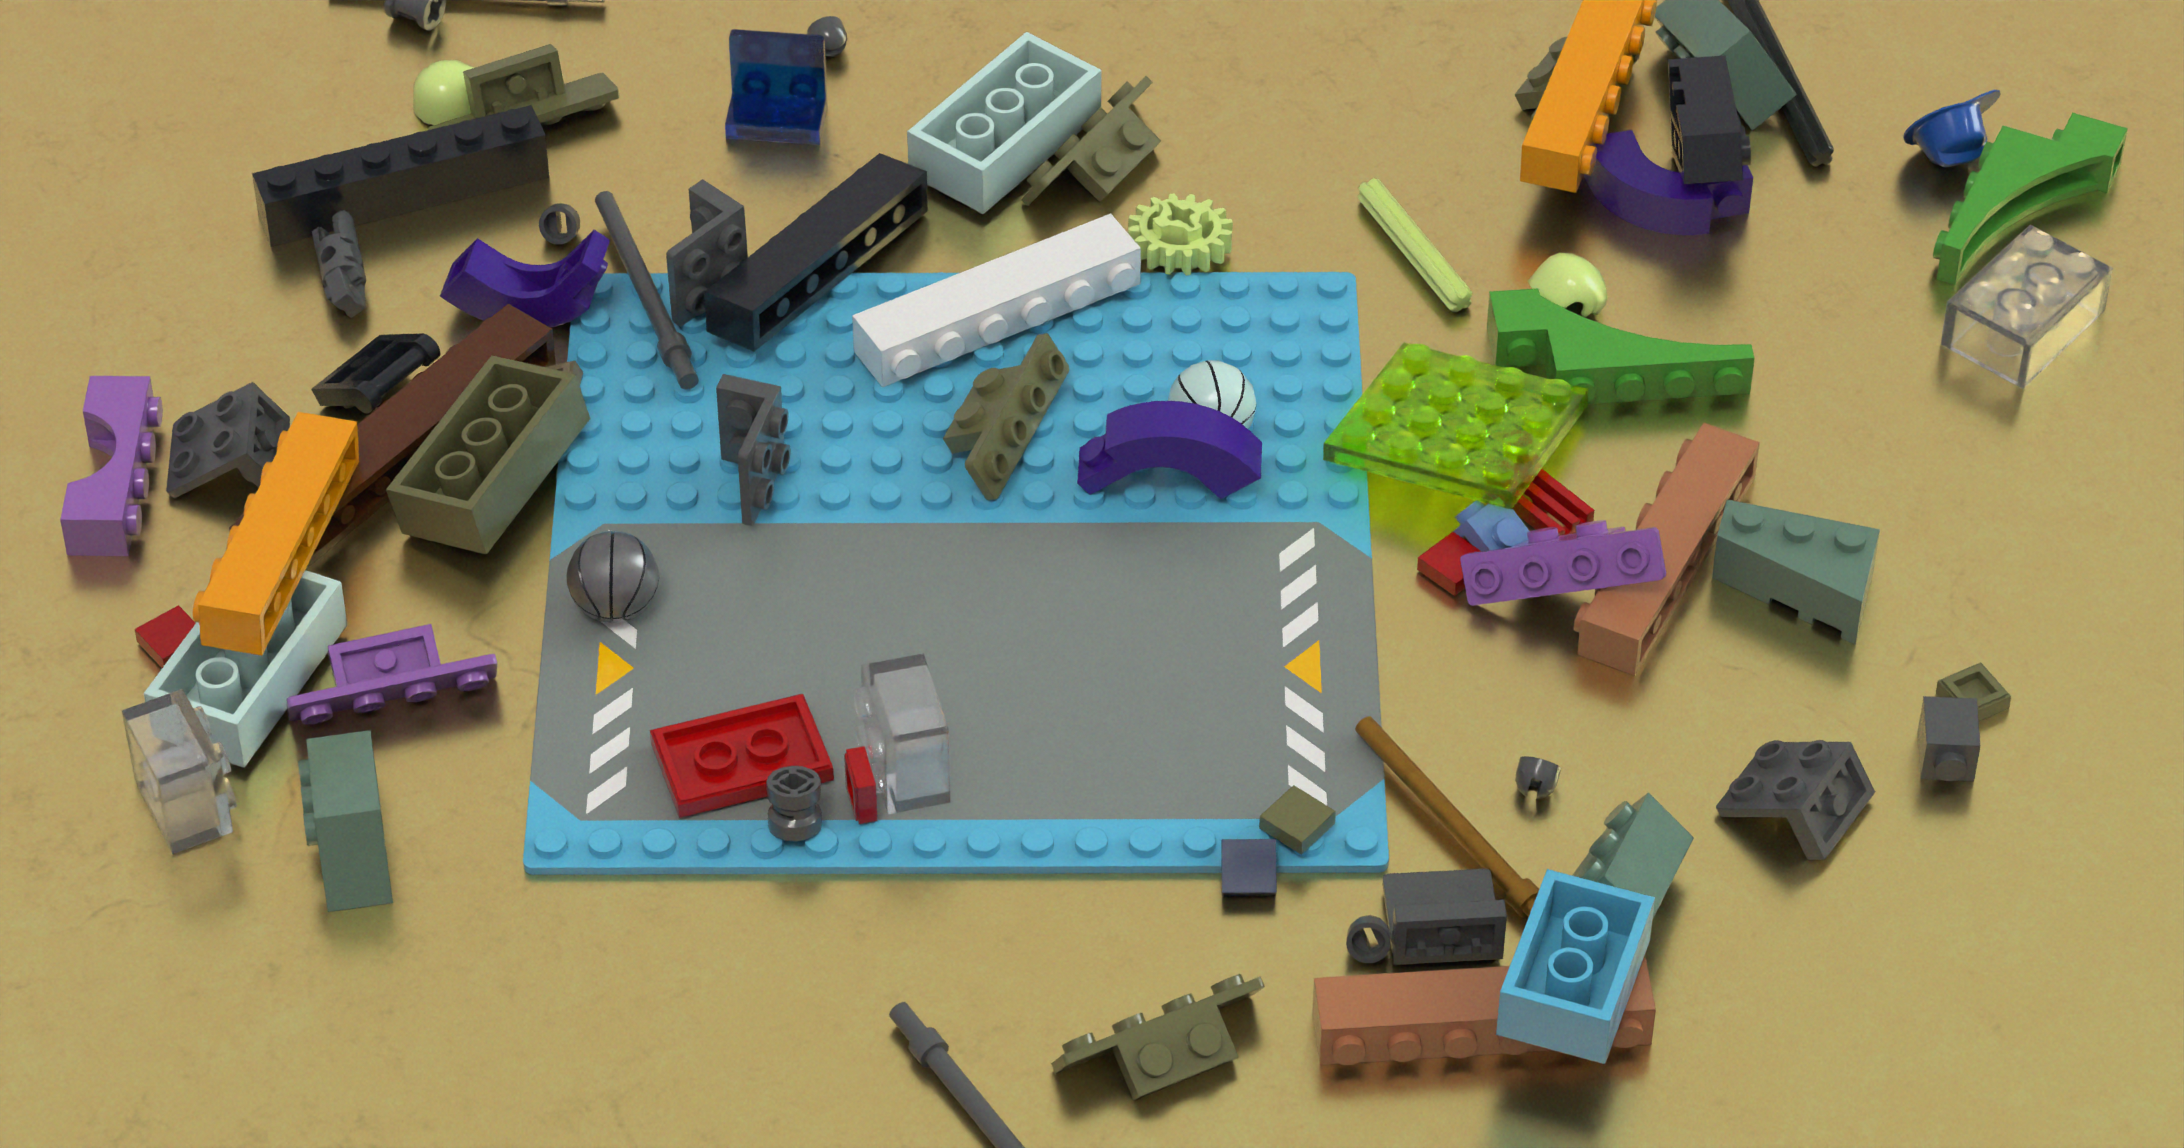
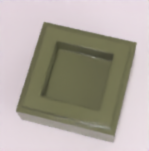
M1981 662L1937 682L1936 694L1939 697L1977 698L1979 721L2005 711L2010 707L2011 695Z
M1293 785L1260 815L1259 829L1302 855L1335 824L1336 811Z

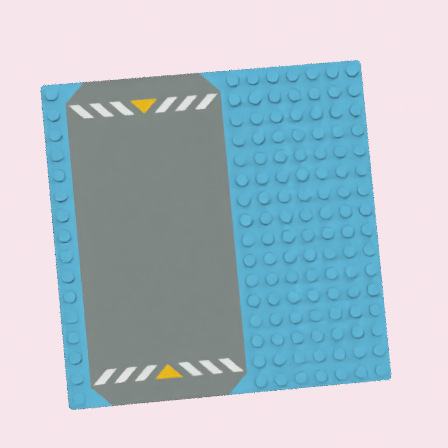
M1140 272V284L1126 291L1119 292L1081 309L1044 322L1039 326L1029 328L996 343L957 357L954 360L947 361L909 378L882 387L854 352L852 315L958 273H851L755 352L708 333L706 330V311L694 317L682 327L673 323L676 331L684 335L691 349L690 361L699 379L695 387L683 389L680 387L672 368L664 364L657 349L658 337L628 273H604L597 284L589 309L581 316L572 320L570 324L567 362L576 361L583 371L580 388L590 420L558 460L523 854L525 872L531 875L1221 873V839H1275L1259 829L1260 815L1293 785L1335 810V824L1302 855L1276 839V873H1381L1387 870L1389 866L1384 761L1355 731L1358 722L1367 716H1371L1382 728L1355 275L1349 272H1191V275H1185L1183 272H1172L1170 275L1165 274V272ZM650 273L672 320L668 273ZM1048 333L1069 365V372L998 499L986 500L965 468V461L972 450L952 454L943 437L954 420L955 412L962 406L973 387L974 379L980 373L990 368L1003 369L1021 365L1036 336ZM1207 360H1219L1241 370L1252 384L1256 398V410L1253 422L1248 430L1262 442L1261 479L1222 499H1219L1193 475L1181 470L1165 467L1146 468L1133 472L1091 495L1077 484L1080 447L1092 438L1106 434L1107 414L1138 403L1168 401L1170 389L1175 379L1191 365ZM723 374L781 386L782 408L788 409L789 413L788 424L784 434V444L790 445L791 449L788 468L783 475H777L774 481L771 504L767 510H760L753 526L742 524L738 463L721 460L716 387ZM619 531L635 536L648 547L657 564L659 582L656 592L647 608L630 620L616 623L613 621L609 623L595 620L580 610L569 592L566 574L570 560L579 545L597 533ZM804 694L834 771L833 781L821 783V795L816 803L819 804L822 811V826L815 836L807 840L786 841L770 833L768 828V810L772 804L767 797L679 818L651 745L650 730ZM865 746L876 783L877 821L859 824L855 820L845 785L844 754L846 749Z

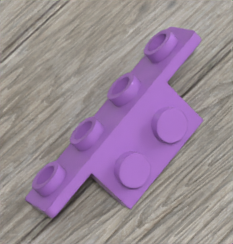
M1606 520L1575 525L1576 533L1559 536L1557 527L1537 529L1527 532L1528 540L1513 547L1467 553L1460 558L1467 601L1470 605L1474 606L1661 580L1666 576L1659 530L1652 527L1626 531L1625 526L1607 529Z
M431 624L328 645V655L336 687L288 697L287 712L289 721L301 719L303 724H317L331 719L333 712L354 708L355 713H368L383 708L385 701L406 697L407 702L424 701L436 696L437 690L455 686L458 687L459 691L476 690L486 686L489 683L488 679L496 677L498 665L495 654H488L441 664Z

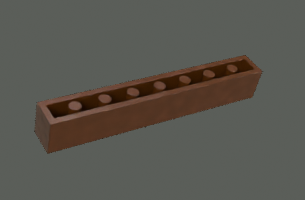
M507 304L492 317L485 319L476 330L460 343L450 347L445 355L425 371L418 373L410 383L390 399L383 401L375 411L357 424L359 463L306 569L390 501L386 491L387 487L491 355L542 367L556 365L553 329L512 305ZM242 514L233 525L239 526L240 522L244 517V514Z

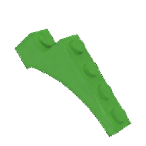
M2073 112L2064 130L2057 128L2052 140L2002 126L1995 142L1987 141L1985 143L1979 160L1978 168L1980 171H1971L1966 182L1963 198H1965L1964 202L1959 200L1955 202L1949 218V232L1941 230L1933 251V258L1940 260L1937 280L1956 285L1968 264L1983 247L2006 228L2024 217L2054 203L2094 191L2107 193L2122 162L2128 128Z
M1538 288L1489 291L1487 331L1495 368L1544 365L1553 406L1750 394L1755 360L1751 344L1712 345L1646 337L1612 328L1573 313L1542 297Z

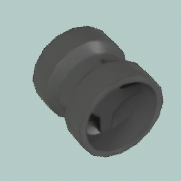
M788 766L773 771L768 776L766 782L767 798L772 804L768 810V828L770 833L786 841L807 840L815 836L822 826V811L819 804L816 803L821 795L819 775L812 769L803 766Z

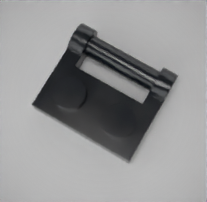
M423 333L379 335L311 390L320 406H343V408L356 406L360 411L368 414L382 403V397L421 365L427 367L436 361L441 355L440 349L433 338Z

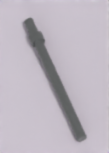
M609 191L600 192L595 197V203L658 337L657 349L664 364L672 368L680 387L691 389L697 385L699 380L690 361L691 349L684 335L676 331L613 194Z
M906 1002L895 1005L891 1009L889 1017L909 1040V1051L923 1067H931L995 1148H1025L947 1053L949 1046L937 1030L932 1027L927 1028Z

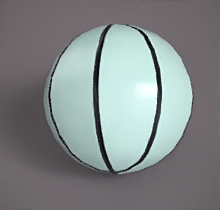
M1219 360L1202 361L1185 369L1175 379L1168 397V401L1194 403L1218 410L1234 418L1247 429L1250 428L1256 410V398L1252 384L1241 370Z

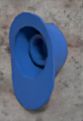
M1991 90L1966 102L1942 107L1925 115L1907 128L1903 135L1904 142L1910 145H1918L1929 161L1943 167L1966 164L1977 160L1981 156L1984 145L1988 140L1981 114L1998 100L2001 95L2000 90Z

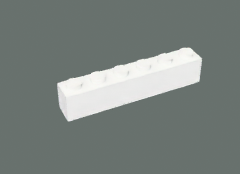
M1110 213L852 315L854 352L879 384L885 387L1139 285L1141 248Z

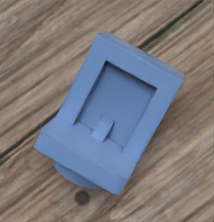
M1502 494L1486 506L1480 499H1477L1455 516L1460 526L1453 532L1460 537L1465 536L1480 551L1509 548L1528 540L1527 532H1529V529Z

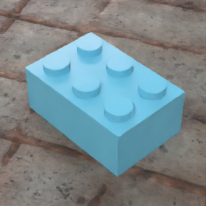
M1547 869L1500 990L1496 1035L1605 1064L1650 942L1655 897Z

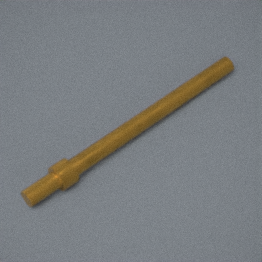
M1371 716L1360 720L1356 725L1355 731L1483 869L1491 871L1492 879L1506 893V902L1520 917H1529L1539 888L1531 879H1522Z

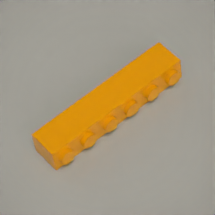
M1657 0L1582 1L1523 141L1520 171L1521 182L1576 193L1583 175L1590 176L1592 174L1597 155V147L1595 145H1603L1606 140L1609 127L1608 114L1615 115L1617 113L1621 98L1620 84L1628 85L1633 68L1632 54L1639 56L1642 51L1645 38L1644 25L1652 26L1657 8Z
M298 412L289 430L281 432L277 443V453L272 462L267 461L261 473L260 486L256 494L250 493L247 497L242 521L239 526H232L228 536L227 549L222 558L215 559L211 569L210 582L206 590L199 591L196 595L193 605V620L199 623L201 645L263 656L359 463L357 421Z

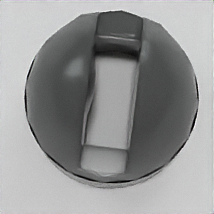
M822 17L809 26L807 36L817 54L824 57H835L842 53L846 47L847 33L842 21L838 17Z
M563 203L554 204L542 213L539 219V229L547 241L553 244H565L578 233L580 217L571 205ZM560 212L565 214L567 233H560L562 228Z
M1522 756L1519 759L1515 781L1517 787L1524 796L1527 795L1529 786L1538 788L1536 799L1546 798L1554 792L1557 786L1561 767L1544 759Z
M1366 915L1359 917L1350 925L1347 931L1346 945L1348 952L1354 959L1363 963H1375L1387 955L1390 949L1391 933L1381 918ZM1363 928H1371L1379 945L1370 946Z

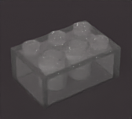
M2029 225L1947 301L1941 345L2024 389L2105 311L2113 268L2048 233Z

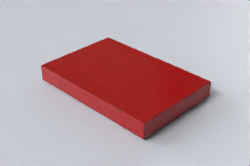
M804 694L650 730L651 745L679 818L767 797L766 782L768 776L773 771L782 767L803 766L815 771L819 775L821 783L834 780L832 763Z

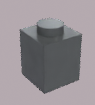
M1923 696L1918 726L1921 779L1974 782L1981 746L1977 698Z

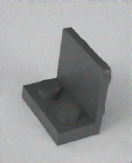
M703 179L688 189L692 234L673 246L666 253L672 322L679 327L684 326L694 317L703 314L706 311L704 308L705 291L739 265L742 260L748 258L744 206Z
M723 374L716 387L721 460L738 463L742 524L753 526L760 510H767L771 504L774 481L777 475H783L788 468L791 449L790 445L784 444V434L788 424L789 413L788 409L782 408L781 386Z
M254 382L234 392H227L218 400L194 412L182 415L173 424L166 492L173 498H177L236 467L247 481L253 482L259 488L262 469L267 461H273L277 453V443L283 430L288 431L290 428V416Z
M1774 740L1765 743L1757 749L1750 763L1739 777L1730 784L1729 790L1716 805V809L1720 817H1787L1807 860H1825L1874 795L1875 790L1851 742H1826L1824 740L1783 742Z
M1489 869L1390 873L1383 876L1382 886L1388 928L1391 933L1390 943L1394 965L1503 959L1507 914L1504 900H1495L1492 875Z

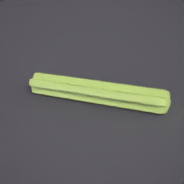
M1373 178L1368 183L1362 182L1358 187L1360 191L1358 199L1447 308L1456 313L1462 308L1467 309L1472 303L1470 299L1472 291L1379 179Z

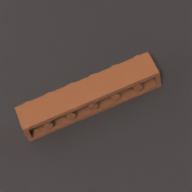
M1704 422L1693 440L1685 439L1679 450L1675 469L1673 472H1664L1657 488L1655 501L1653 504L1645 503L1636 523V530L1652 527L1659 530L1666 576L1658 581L1595 589V597L1592 602H1584L1575 618L1574 631L1579 633L1577 655L1633 676L1636 675L1715 545L1727 499L1741 502L1754 481L1760 442Z
M1643 958L1612 1047L1630 1048L1636 1045H1652L1656 1007L1646 958ZM1510 966L1314 978L1312 1015L1319 1065H1354L1363 1062L1379 1061L1407 1062L1414 1059L1465 1058L1468 1056L1491 1054L1519 1055L1525 1052L1554 1050L1496 1035L1500 990Z

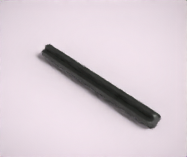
M1728 0L1735 16L1752 32L1797 94L1781 108L1808 162L1815 167L1822 163L1828 165L1833 160L1831 154L1834 152V148L1759 0Z

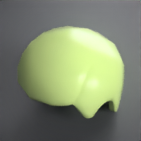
M441 60L431 63L427 68H424L417 76L413 86V110L415 115L424 123L437 125L471 114L463 71L474 67L458 60Z
M1558 253L1550 256L1528 280L1532 289L1538 288L1542 297L1563 308H1567L1575 302H1581L1583 304L1581 315L1584 317L1591 313L1599 314L1605 307L1608 298L1605 281L1600 271L1583 257L1572 253Z

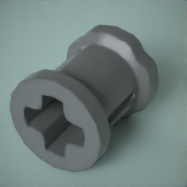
M385 0L384 10L387 16L392 18L402 16L418 22L420 28L429 31L435 29L440 23L446 7V0Z

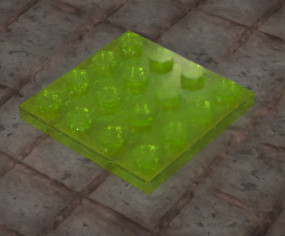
M1404 342L1326 439L1323 445V460L1512 510L1588 406L1589 389L1572 386L1561 379H1547L1523 373L1517 368H1504L1477 361L1470 356H1456L1430 349L1423 344Z

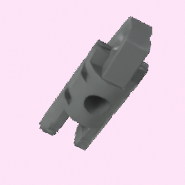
M343 210L332 217L334 234H329L322 227H317L312 231L326 297L337 308L344 310L346 315L353 318L366 308V275L354 220L349 211Z

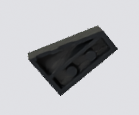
M1726 56L1668 59L1672 155L1684 184L1743 180L1742 166L1751 165L1749 136L1745 135V128L1741 126L1740 116L1737 115Z

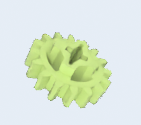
M1174 193L1169 194L1168 199L1163 201L1153 197L1151 198L1150 207L1139 204L1136 207V215L1129 216L1128 234L1141 248V260L1147 259L1148 269L1165 266V274L1169 275L1175 268L1182 269L1185 275H1191L1192 269L1197 267L1207 272L1210 270V261L1222 264L1224 262V253H1231L1232 219H1226V210L1224 208L1213 210V201L1210 199L1197 203L1195 202V195L1189 194L1185 200H1178Z

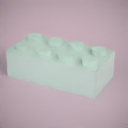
M1026 32L907 131L908 164L927 171V185L984 214L1051 157L1073 134L1079 133L1082 130L1081 126L1101 107V70Z
M305 570L263 656L201 645L200 626L196 622L144 692L151 736L245 768L286 711L287 698L299 693L328 653V645H333L346 628L347 618L342 583Z

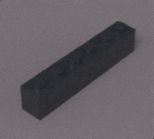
M532 105L252 173L258 217L271 247L313 237L312 231L317 227H322L327 232H334L332 217L343 210L349 211L355 226L550 178L546 135Z
M879 153L705 291L704 308L706 310L707 332L755 352L928 211L927 171Z

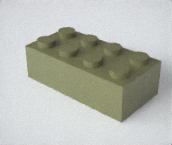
M491 355L386 489L402 534L487 554L590 420L576 374Z

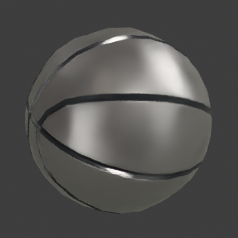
M606 531L590 536L579 545L568 565L566 579L571 597L583 613L598 621L609 623L613 621L616 623L630 620L647 608L658 587L659 572L651 551L641 540L625 532Z

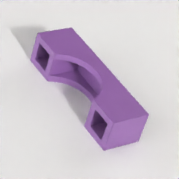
M150 376L89 377L83 406L89 447L103 451L112 458L102 469L91 476L67 484L60 518L67 555L129 556L132 535L139 536L141 533L142 512L138 504L139 499H147L149 475L146 463H153L155 460L156 441L153 427H161L163 415L161 397L153 396Z

